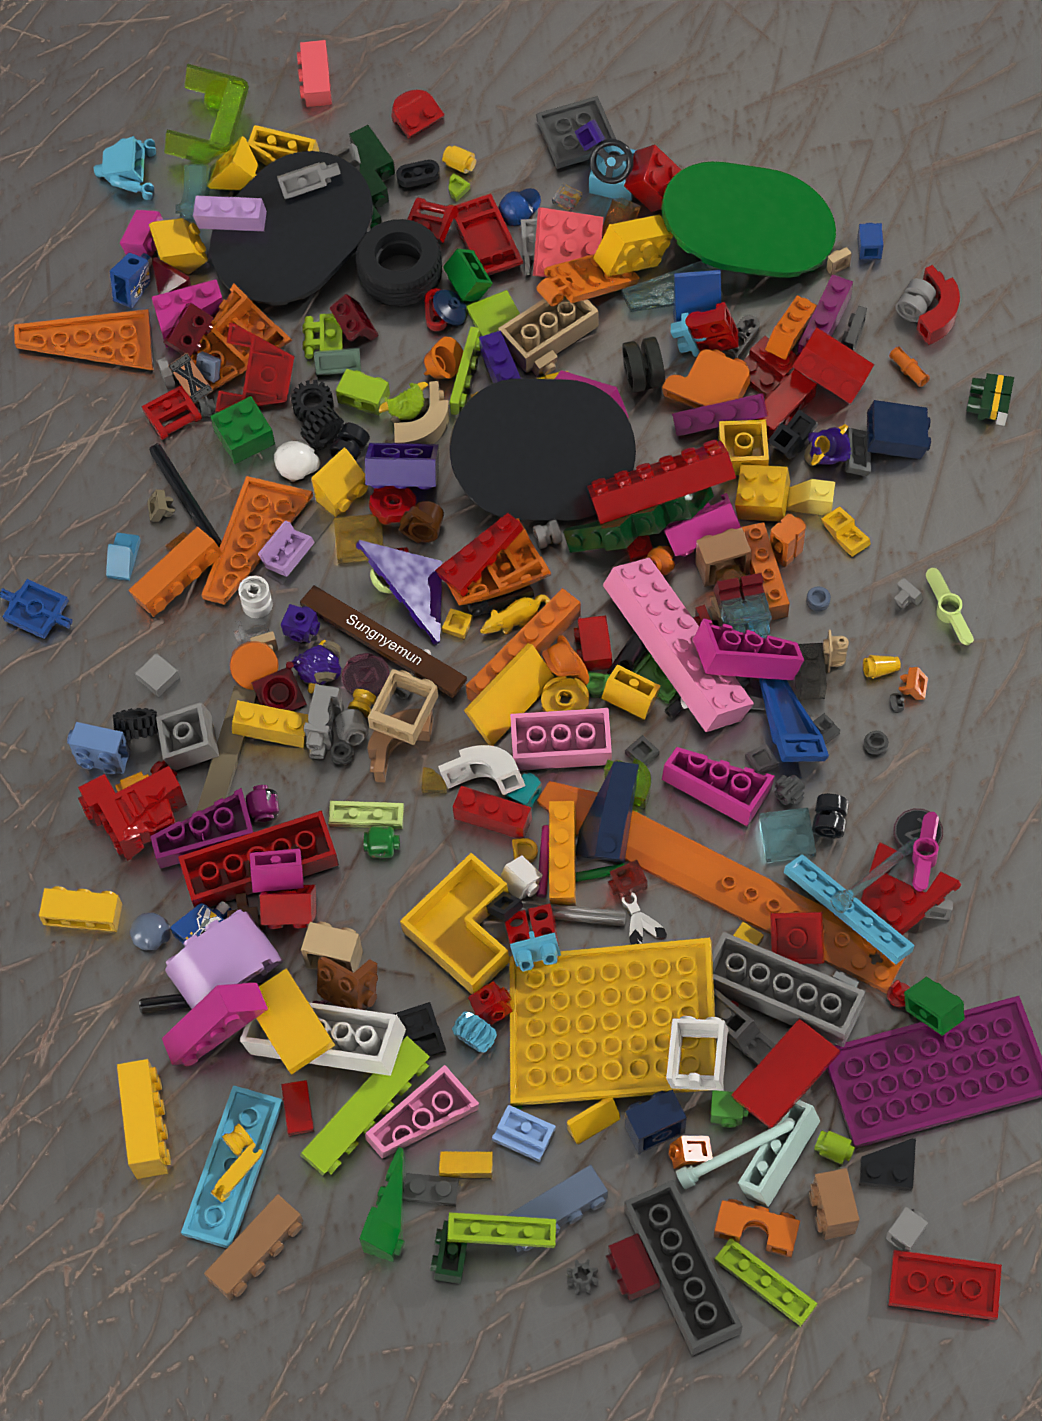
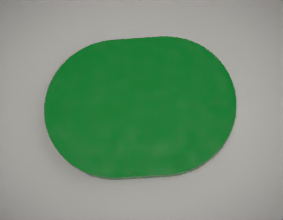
M701 162L688 166L678 172L669 182L662 199L663 220L668 232H671L676 238L677 244L688 254L692 253L702 259L701 262L723 270L780 278L800 276L801 273L813 271L823 264L831 253L836 239L834 217L824 199L802 180L778 170L728 162Z

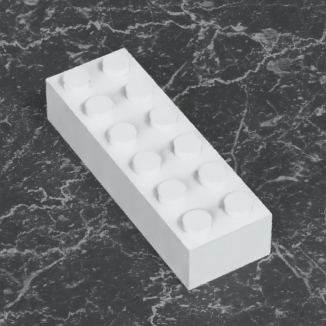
M309 1002L335 1044L334 1047L309 1064L391 1076L406 1030L397 1015ZM255 1018L244 1028L240 1042L250 1055L281 1059L258 1020Z

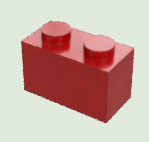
M606 615L578 618V628H574L575 642H580V649H576L578 656L585 664L588 672L609 669L612 665V652Z

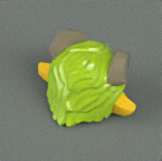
M426 382L410 383L411 388L401 392L396 397L391 399L385 397V402L379 407V413L388 411L392 416L390 421L393 423H402V420L413 419L420 412L425 413L429 409V398L423 397V390L428 386Z

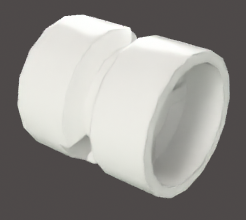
M249 576L243 579L238 588L243 611L251 618H263L270 613L273 606L267 581L260 576Z

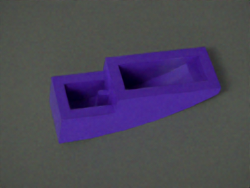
M595 119L574 131L584 151L605 140Z

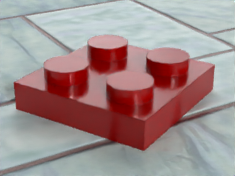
M822 912L770 913L771 947L773 953L799 964L824 963Z

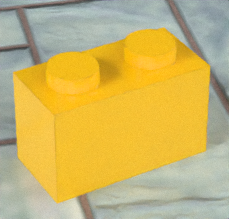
M617 664L607 679L601 699L645 720L655 704L661 685Z

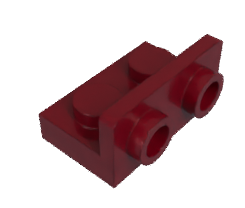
M345 294L330 306L332 314L349 341H353L359 335L361 337L365 336L372 341L379 336L361 304L349 295Z

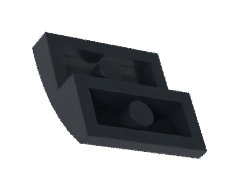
M430 1002L394 1013L406 1028L402 1041L408 1036L429 1056L446 1051Z

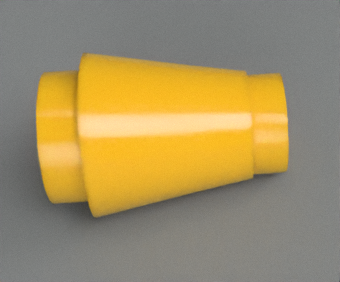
M869 655L868 658L863 659L864 674L872 679L899 671L901 668L898 656Z

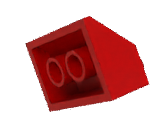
M816 327L791 367L851 404L875 364Z

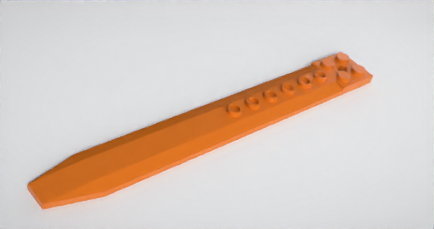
M549 781L539 796L537 803L549 813V801H574L576 836H578L579 830L598 792ZM632 810L625 861L770 935V913L822 912L824 962L887 994L906 957L897 964L893 963L828 908ZM877 954L883 962H877L874 965L871 963L872 959L869 956Z

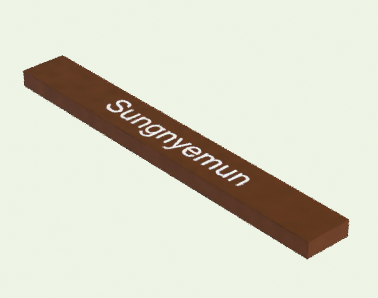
M315 585L300 601L301 607L311 608L321 619L417 677L432 681L437 685V689L452 698L467 681V676Z

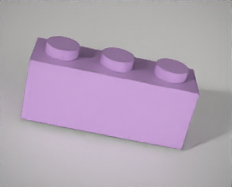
M196 196L193 217L198 229L264 231L267 211L262 198Z

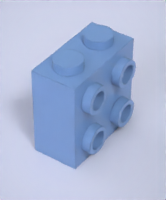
M76 722L74 729L70 730L67 743L79 766L85 769H102V771L108 774H124L131 751L123 732Z

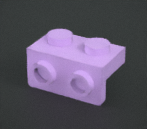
M284 521L258 555L266 569L287 577L315 542L311 536L294 530L290 522Z

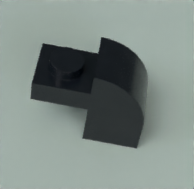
M799 409L787 425L783 423L779 425L769 438L768 443L788 459H791L803 450L809 434L813 433L819 424Z

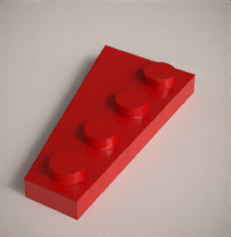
M507 513L435 570L437 575L464 597L469 592L467 589L472 582L477 583L482 577L481 572L487 565L492 566L497 560L496 555L500 550H506L524 530L522 524Z

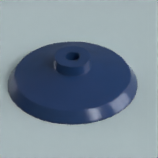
M439 290L435 293L433 305L437 314L449 324L460 325L464 323L467 318V309L465 302L461 300L460 296L451 290Z

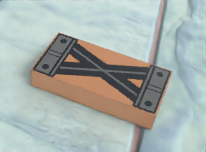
M188 353L168 365L194 404L198 402V399H202L214 391Z

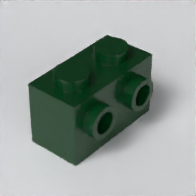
M444 1220L442 1229L437 1228L435 1245L440 1246L438 1255L432 1256L430 1271L435 1272L434 1280L460 1284L467 1243L448 1242V1221Z

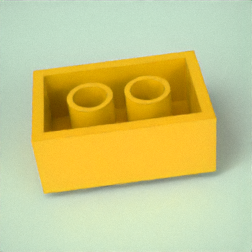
M660 215L610 224L593 259L607 276L653 268L662 261V257L669 247L673 235L671 232H668Z

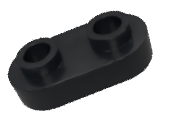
M429 159L402 165L396 171L397 182L403 187L431 183L440 176L438 163Z

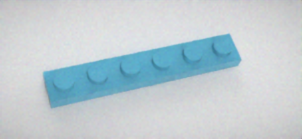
M803 854L785 866L784 873L893 963H899L913 952L914 944Z

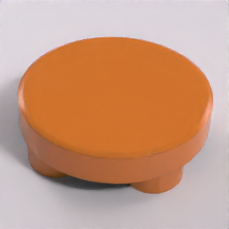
M259 641L241 644L233 650L230 658V671L233 679L240 686L250 690H254L251 682L277 672L279 667L277 656L272 648L266 643Z

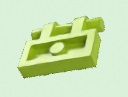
M320 314V322H314L312 316L305 317V323L302 325V332L305 334V340L302 342L305 358H313L314 351L319 349L320 351L343 349V331L333 314ZM320 332V339H314V334Z

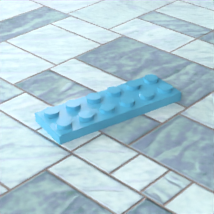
M233 1085L181 1231L183 1236L228 1248L236 1239L283 1104L282 1099ZM239 1123L256 1144L253 1152L257 1153L262 1149L263 1154L231 1191L230 1196L222 1203L211 1194V1191L219 1179L238 1159L225 1143L222 1136L225 1133L230 1134L234 1130V1126Z

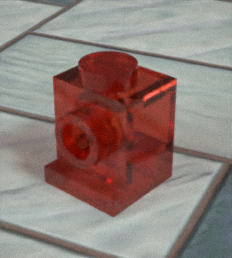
M638 860L610 871V880L607 881L613 895L618 894L620 899L631 895V893L644 891L648 887V881ZM627 880L630 884L623 886L622 882Z

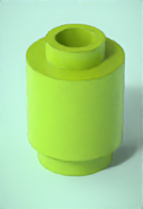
M821 1130L814 1150L820 1152L819 1155L843 1165L844 1160L850 1162L855 1147L851 1146V1139L832 1131L827 1133Z

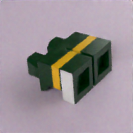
M987 373L985 379L972 378L970 393L980 394L982 398L969 396L966 411L978 414L977 420L993 419L996 420V424L1005 426L1014 377Z

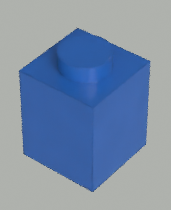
M882 223L859 224L857 236L859 259H882L884 246Z

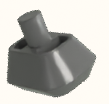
M900 693L891 694L892 709L896 712L903 711L905 706L903 695Z

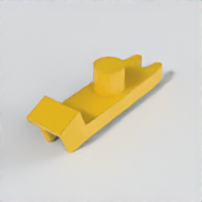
M252 1143L244 1150L211 1191V1194L222 1203L230 1196L231 1191L262 1156V1149L257 1153L253 1152V1149L256 1147L255 1143Z

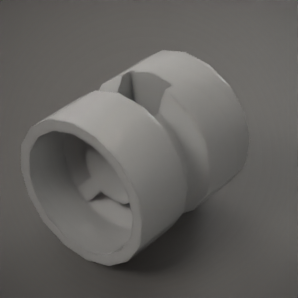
M917 278L912 279L896 303L895 309L904 319L918 322L919 316L927 311V307L935 298L936 291L927 281Z

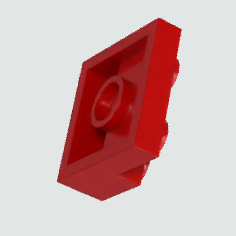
M767 336L759 340L750 349L749 355L743 360L750 372L749 386L759 394L763 393L764 398H766L771 390H775L779 386L780 381L785 375H790L793 372L794 368L791 366L797 358L793 351L784 360L765 350L769 341Z

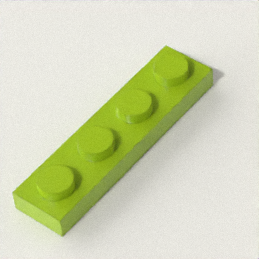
M470 326L449 402L451 415L459 414L467 403L468 395L466 391L467 388L471 389L473 381L471 373L472 370L477 368L478 356L476 355L477 351H480V330L477 327Z
M449 1212L447 1241L554 1248L556 1241V1219Z
M732 1238L728 1240L714 1259L716 1263L800 1327H802L817 1307V1302Z

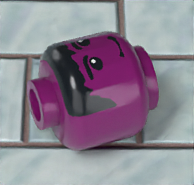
M257 785L253 787V791L247 793L246 805L249 816L255 822L274 820V816L279 813L277 792L273 789H268V785Z

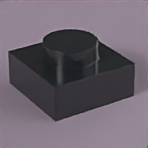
M503 891L486 907L489 914L506 922L523 908L521 899Z

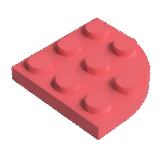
M539 208L533 276L548 278L544 274L546 267L595 254L602 240L603 217Z

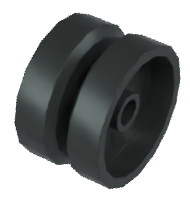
M656 337L644 338L641 343V349L635 341L623 343V363L631 391L633 393L644 391L647 381L652 388L662 387L665 382V370Z

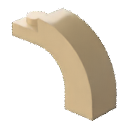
M438 381L429 382L430 406L423 417L412 422L394 423L395 443L434 444L442 437L449 423L450 410L449 400H444V390H439Z

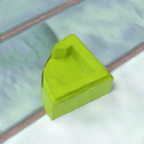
M453 173L449 179V194L457 202L471 187L467 181Z

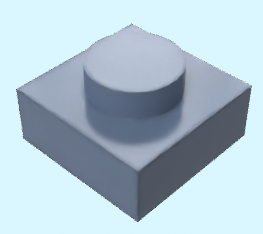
M203 351L197 354L196 366L205 379L212 382L219 380L221 359Z

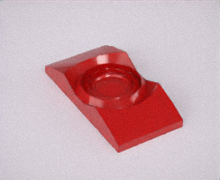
M492 194L455 205L458 207V214L453 220L458 233L464 241L467 250L475 252L488 276L523 264L522 257Z

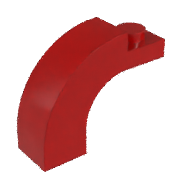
M934 265L925 268L923 280L934 287L938 305L934 309L920 315L917 323V330L928 345L939 341L950 332L955 324L960 303V292L954 278L945 280L944 275L937 271Z

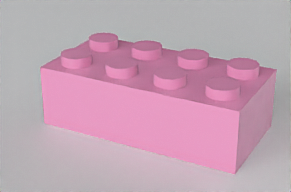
M608 708L510 714L512 752L519 770L612 765Z

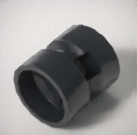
M347 422L340 430L338 438L334 440L329 448V454L333 458L345 447L355 461H357L361 451L364 450L369 442L370 435L359 425Z
M830 793L819 795L815 807L817 814L813 820V833L830 839L843 837L846 826L844 818L848 814L849 807L848 799L841 795Z

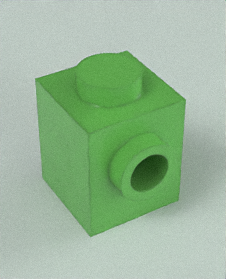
M712 1090L710 1123L721 1124L725 1128H735L737 1125H742L743 1117H748V1110L732 1098V1091Z

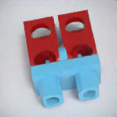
M725 302L716 304V309L705 312L696 311L690 314L688 312L683 313L681 321L671 323V335L673 339L678 338L677 344L680 353L691 351L693 356L697 357L703 350L713 351L715 349L723 351L738 348V329Z
M550 903L528 909L532 931L525 910L518 911L505 922L516 967L519 966L523 972L531 970L534 967L533 962L543 960L546 965L557 963V956L561 955L556 921ZM540 913L548 914L543 920L535 919V916ZM513 920H523V923L517 927L510 925Z

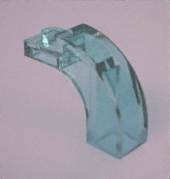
M209 164L184 165L182 201L176 204V214H180V218H184L187 221H195L193 211L196 196H209L210 188L207 187L210 179Z

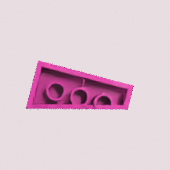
M676 747L664 764L662 780L748 826L771 792L775 776L768 773L766 775L758 774L751 768L744 767V769L729 765L730 762L720 760V762L708 759L706 755Z
M258 984L217 985L162 1037L172 1065L184 1064V1066H190L195 1064L199 1058L267 1011L268 1008Z

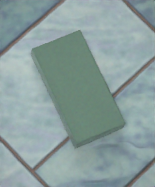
M359 348L314 351L316 375L344 373L346 369L361 371Z

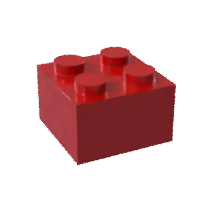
M654 144L635 151L633 169L624 184V187L651 212L662 209V199L671 179L681 171Z
M316 884L303 885L304 888L261 892V925H267L269 929L282 928L283 925L293 924V928L308 927V924L313 922L317 914Z

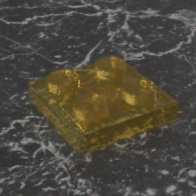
M373 514L334 518L338 563L369 560L361 549H357L356 543L359 540L384 546L382 523Z

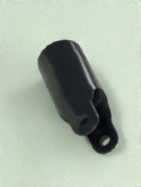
M633 632L607 671L608 675L613 672L619 663L624 668L633 672L648 649L636 632Z

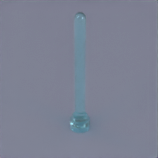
M913 837L850 889L838 891L831 896L830 902L834 909L839 913H844L851 908L854 898L913 851L914 842L919 838Z

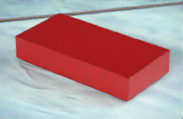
M307 1080L281 1084L288 1135L293 1136L315 1132Z

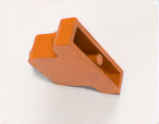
M715 349L713 351L703 350L698 354L687 377L681 375L667 377L662 386L663 395L692 408L743 398L750 384V372L746 363L741 359L734 358L733 360L726 357L723 352Z

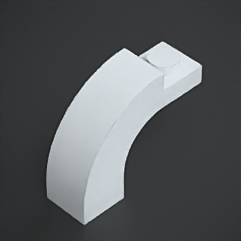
M479 745L459 750L461 757L438 766L448 789L477 777L494 779L502 795L525 786L514 758L507 751L495 746Z

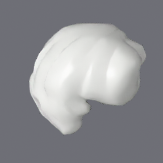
M301 440L283 443L274 453V462L277 470L291 482L303 479L305 475L316 472L320 466V459L314 453L315 450Z

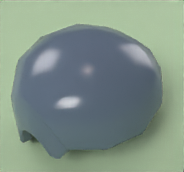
M156 913L141 914L133 921L130 929V937L133 944L142 950H157L160 945L169 941L171 934L168 921Z

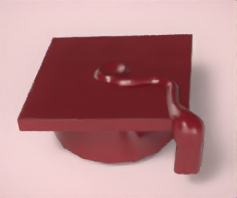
M291 661L286 662V668L251 682L261 705L293 711L307 705L292 672L294 665Z

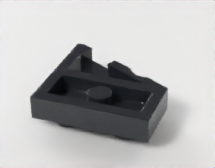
M911 1138L862 1156L859 1185L912 1191L916 1139Z

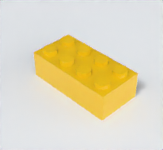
M148 1059L117 1064L128 1165L136 1179L168 1174L167 1165L171 1164V1157L164 1141L168 1139V1132L161 1116L165 1115L163 1099H160L159 1090H162L161 1077L157 1074L156 1067H152Z

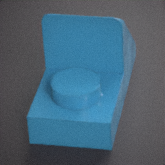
M116 533L114 544H108L107 578L130 581L141 542L140 536Z

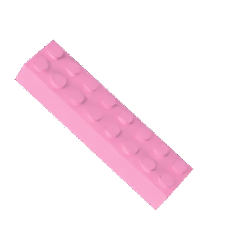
M650 558L613 567L603 587L704 731L709 732L742 721L753 706V701L735 676L705 674L693 641L699 626Z

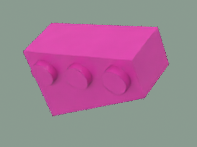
M217 279L151 297L164 340L187 303L194 304L215 318L223 301Z

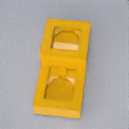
M840 506L821 518L826 529L851 557L871 545L870 538L855 526V519Z

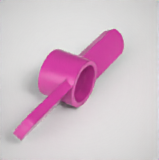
M935 812L925 814L920 838L913 845L912 861L915 869L912 884L920 892L928 887L930 870L936 865L939 846L935 839L939 817ZM920 851H928V852H930V853H932V854L926 856V855L920 854L919 852H920Z

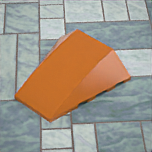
M235 284L230 288L231 293L227 299H223L221 302L220 310L211 322L213 324L211 331L207 336L203 335L200 343L202 345L196 355L192 354L190 356L195 364L197 354L202 351L221 359L219 380L216 382L207 380L214 391L247 370L250 347L227 343L230 322L237 324L279 348L293 341Z
M525 528L506 550H500L496 555L497 560L492 566L487 565L481 572L482 577L477 583L472 582L467 588L469 592L464 597L448 585L459 606L501 596L551 576L548 566L532 544Z

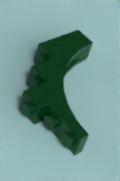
M366 125L350 133L349 136L350 143L357 146L361 162L359 165L360 173L368 184L373 200L371 229L382 223L381 215L376 208L382 207L385 203L389 202L388 189L382 180H387L394 175L395 167L392 157L370 126Z
M709 487L603 524L595 521L584 525L568 527L563 531L570 553L605 548L606 551L627 548L638 536L658 534L670 522L692 519L714 497L712 488Z

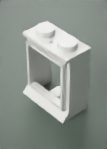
M691 1016L672 1019L666 1077L672 1089L724 1091L723 1078L727 1035L729 1032L725 1020L718 1017H708L706 1020ZM683 1037L718 1038L714 1076L700 1075L698 1073H690L689 1075L679 1074Z

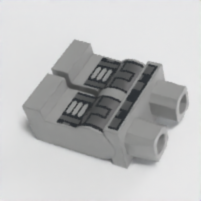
M315 684L308 714L309 723L305 722L304 725L307 739L306 746L310 749L309 756L311 758L323 760L326 749L331 750L333 747L334 732L332 727L335 715H339L344 709L340 688Z

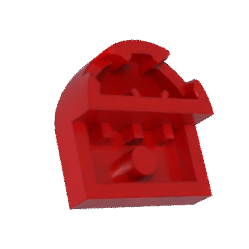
M410 90L395 99L391 116L394 124H398L406 137L410 139L443 119L445 114L428 92L424 90Z

